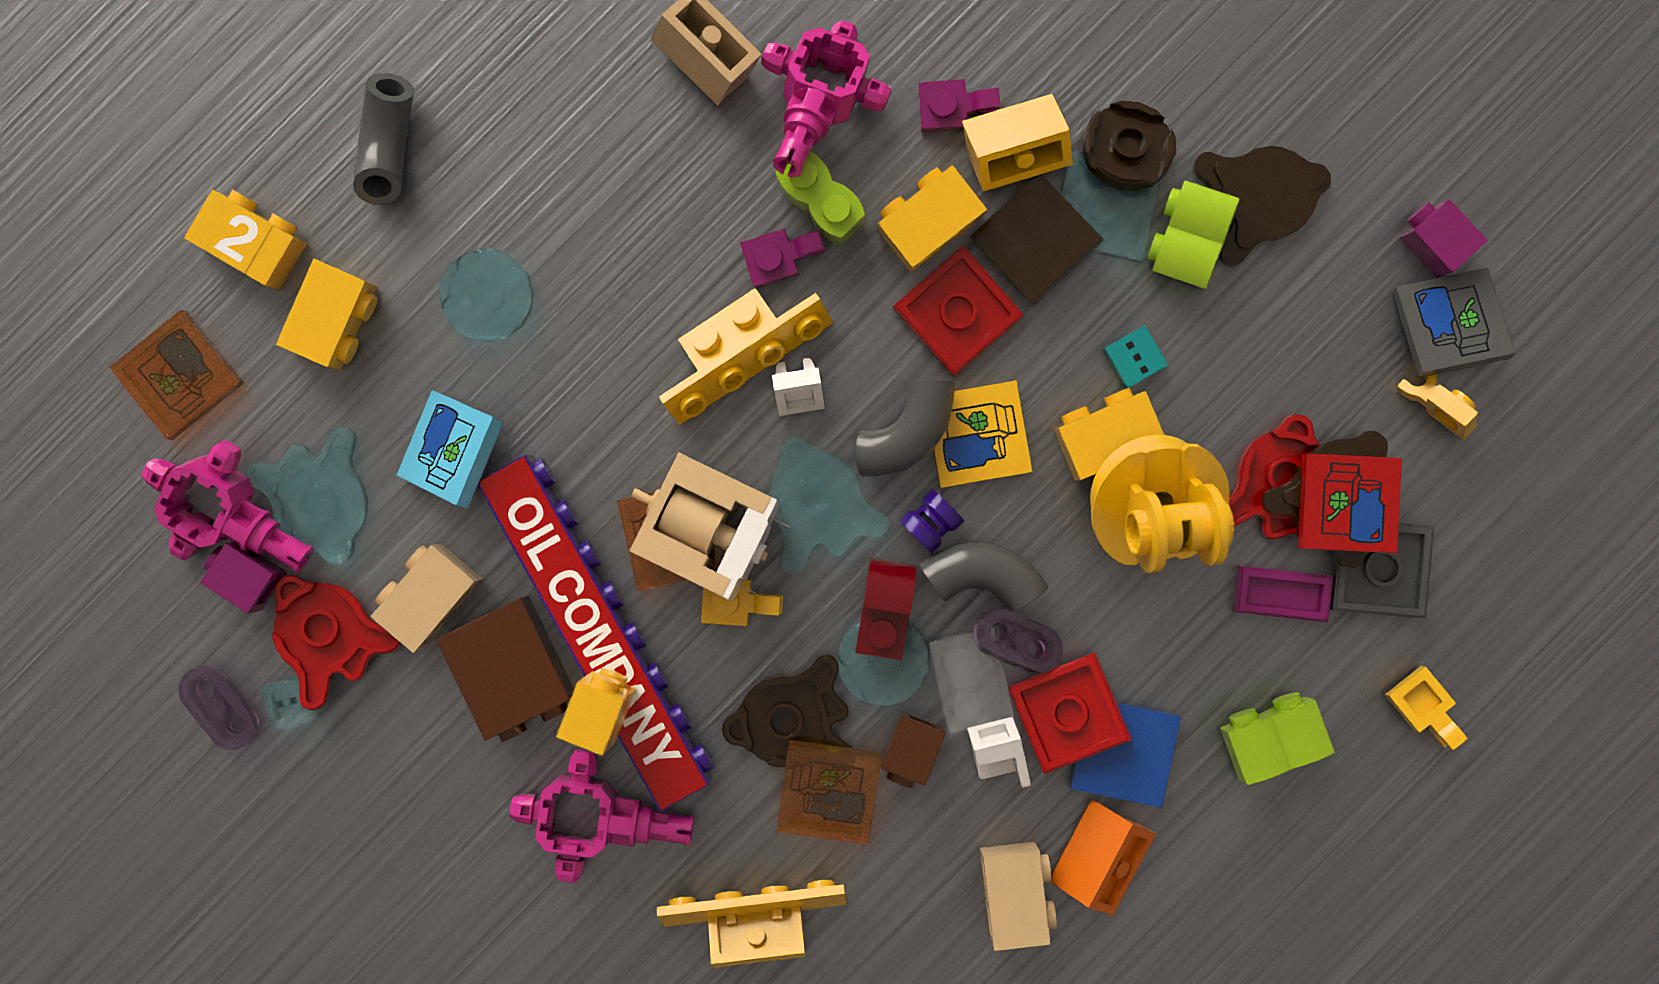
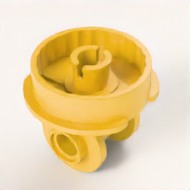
M1160 434L1131 440L1108 456L1093 480L1090 505L1094 534L1103 549L1113 559L1124 565H1136L1139 563L1146 573L1161 572L1165 567L1167 559L1176 556L1182 560L1198 554L1200 560L1205 565H1220L1225 561L1229 545L1234 537V522L1229 507L1230 490L1226 473L1219 461L1208 450L1198 444H1188L1174 436Z

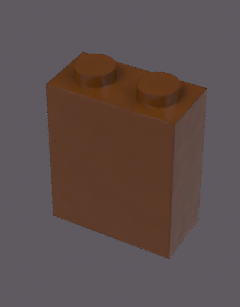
M529 595L504 605L436 639L485 741L496 735L499 736L501 742L507 741L525 732L527 728L524 722L537 715H541L543 722L566 712L568 708L566 701L571 699L574 688Z

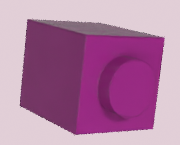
M1450 199L1435 206L1427 202L1407 220L1411 228L1400 237L1437 278L1453 273L1488 241Z
M225 543L224 546H218L206 560L204 569L207 570V573L200 583L248 614L263 611L274 594L275 584L286 575L287 571L261 554L258 555L251 550L244 552L234 543Z

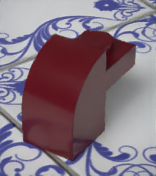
M869 558L855 653L902 661L914 596L916 565Z

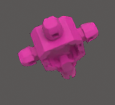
M842 20L834 24L831 31L822 28L806 31L803 33L796 51L790 50L791 46L777 42L768 43L764 50L761 65L766 70L779 76L782 73L787 75L783 91V98L788 105L783 115L785 122L784 133L786 135L772 161L774 168L781 174H784L787 164H791L788 177L800 176L811 147L827 135L831 125L849 120L856 101L862 103L861 107L875 111L884 110L892 89L886 83L872 77L871 80L865 78L870 55L862 43L856 42L858 35L857 27L852 23ZM818 62L825 64L824 69L836 74L840 70L847 72L845 79L849 80V82L846 83L845 88L837 86L833 92L827 89L828 84L815 79L812 83L805 81L807 74L803 72L807 70L809 65L816 68Z
M224 440L212 447L208 455L194 458L177 467L164 459L156 458L148 461L141 476L146 484L158 492L161 491L154 511L159 524L172 531L169 551L170 554L180 560H187L198 552L199 548L214 545L226 539L239 546L244 552L251 550L258 555L266 552L296 573H299L310 560L307 554H313L314 548L312 546L306 545L295 537L279 530L280 524L271 518V512L262 510L251 503L255 493L250 479L237 471L241 459V451L233 443ZM196 476H198L196 482L208 489L217 487L218 492L216 496L222 499L220 507L224 508V510L217 515L213 525H211L213 519L205 514L198 512L194 515L191 513L193 505L188 503L190 495L186 494V490L192 487Z
M576 749L570 757L567 771L572 773V775L561 774L541 791L540 800L534 794H520L514 796L511 801L510 818L516 822L529 825L533 821H537L535 834L537 842L545 852L561 854L556 857L555 874L557 879L562 882L576 883L583 873L586 860L583 857H594L608 843L635 847L636 842L648 844L650 839L680 843L686 846L691 844L694 816L653 812L654 808L643 806L641 800L618 798L617 792L608 780L592 778V776L597 774L598 758L596 753L587 749ZM564 791L573 794L592 795L593 799H600V814L596 837L592 836L591 839H584V837L570 835L562 836L561 832L554 831L555 824L553 819L558 794Z

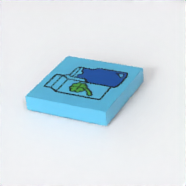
M432 390L397 476L457 506L468 509L504 421Z

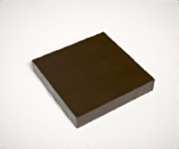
M1042 174L1032 177L970 236L1034 306L1104 241L1097 231Z

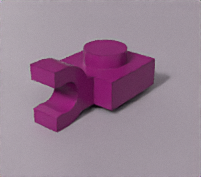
M965 79L919 82L921 132L963 130L962 121L967 120L968 115H984L1000 109L999 88L981 89L972 93H966Z
M781 229L740 242L753 287L756 289L799 275L796 261L826 252L822 236L818 230L799 236L792 241L788 240L786 230Z

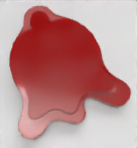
M1301 414L1287 416L1277 428L1257 437L1244 450L1237 467L1236 485L1229 496V507L1232 512L1234 527L1257 515L1262 520L1261 533L1266 539L1274 540L1289 534L1298 536L1297 528L1291 516L1267 512L1261 504V497L1266 490L1281 486L1291 480L1302 461V454L1309 453L1320 444L1314 436L1313 424L1308 417Z
M296 575L284 576L275 584L274 594L277 603L272 639L282 659L295 670L299 678V701L303 708L314 711L326 705L331 678L334 674L341 673L347 680L352 682L360 681L365 675L372 656L393 653L399 649L401 642L381 625L373 622L358 599L341 586L304 581Z

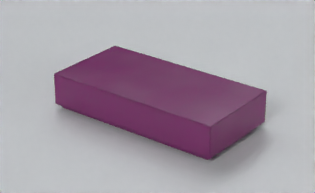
M1237 565L1232 611L1328 622L1333 576Z

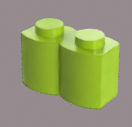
M809 151L800 176L788 177L791 164H787L784 174L779 173L775 169L778 185L785 198L798 209L808 212L815 228L828 241L841 246L864 224L865 212L857 196L846 186L832 181L827 166L813 152Z
M1189 181L1184 182L1181 190L1173 188L1163 214L1171 217L1165 235L1156 233L1147 259L1155 262L1152 271L1207 289L1238 208L1240 198Z
M1293 692L1272 701L1274 707L1257 714L1256 709L1251 708L1229 716L1230 723L1221 727L1220 731L1240 782L1245 785L1255 784L1278 776L1290 769L1316 762L1335 753L1315 699L1307 696L1301 697L1299 692Z

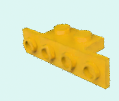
M754 288L678 339L698 371L659 396V398L679 425H681L688 419L700 415L706 407L729 392L739 389L747 380L768 366L777 364L786 354L804 342L816 338L825 328L833 324V321L816 293L776 319L756 288Z
M819 880L808 883L807 889L789 891L787 886H770L763 888L760 895L744 897L742 892L727 891L716 894L715 900L697 902L694 897H678L669 900V906L657 907V917L664 927L708 922L711 965L713 968L806 957L801 911L847 905L844 884L835 885V882L832 880Z

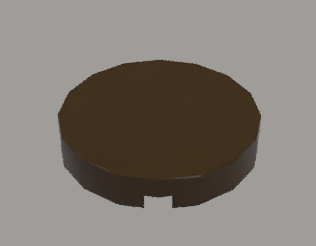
M1131 101L1115 102L1109 108L1103 109L1101 112L1099 110L1092 115L1082 137V156L1088 170L1100 182L1110 187L1125 191H1139L1153 187L1166 176L1176 155V136L1172 127L1169 130L1168 126L1163 122L1165 118L1156 109L1143 103Z

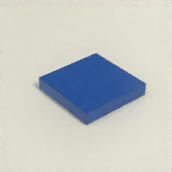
M1117 702L1132 740L1073 763L1069 787L1073 790L1162 808L1181 716Z

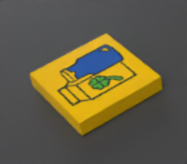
M1017 380L954 392L949 426L933 449L940 488L1033 472Z

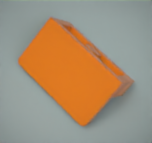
M1092 800L1051 875V883L1086 907L1113 916L1156 833Z

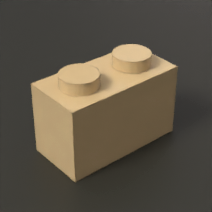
M678 0L661 15L651 38V41L717 106L749 77L762 55L708 0Z
M442 543L433 544L429 548L423 545L414 552L405 564L409 572L398 584L392 581L380 592L375 599V603L379 607L370 616L412 653L424 650L483 581L481 576Z
M1035 841L980 848L989 933L994 951L1051 945L1049 930L1057 929V921L1053 900H1045L1044 883L1051 882L1048 854L1040 855V850Z

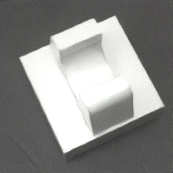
M810 358L803 359L804 370L787 372L785 362L777 364L776 374L772 375L779 416L825 409L819 369L815 368Z

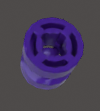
M932 488L922 498V505L916 511L907 512L899 522L932 554L941 545V537L948 531H955L964 520ZM924 515L938 527L936 531L922 518Z

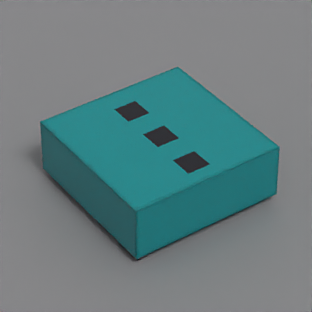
M1146 325L1102 349L1125 389L1168 366Z

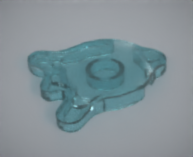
M348 427L332 429L321 453L316 457L311 454L306 445L294 443L277 463L255 461L250 463L244 472V475L250 479L251 485L261 490L268 497L272 505L274 518L280 524V530L306 545L312 546L315 552L320 553L330 563H342L351 558L355 549V539L365 522L368 512V496L365 486L353 464L357 437L356 433Z
M791 437L782 444L780 448V463L772 478L769 496L778 500L781 505L774 519L790 526L788 528L778 523L784 535V547L780 563L785 572L797 574L803 571L813 547L818 543L824 544L831 555L841 556L846 552L855 537L864 535L877 538L883 536L888 531V518L885 514L871 508L864 500L860 491L859 481L852 468L843 459L832 453L812 447L801 437Z

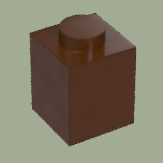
M900 710L880 761L881 769L888 771L886 778L908 788H912L914 782L926 786L946 734L944 728Z

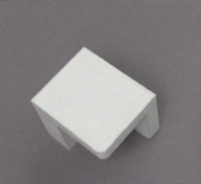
M1013 717L967 728L977 772L981 779L1016 771L1021 787L1031 786L1021 738Z

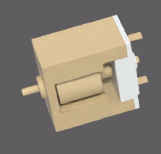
M679 452L661 488L656 490L653 497L636 488L631 497L647 504L648 507L646 510L647 516L630 552L732 602L740 587L757 595V593L741 585L743 581L746 582L754 564L758 565L761 560L765 562L769 554L766 552L767 545H765V542L772 529L771 524L773 520L790 528V526L774 519L781 506L778 500ZM742 507L747 511L738 529L726 525L729 513L736 516L739 508ZM715 546L726 551L717 572L709 569L713 562L709 555Z

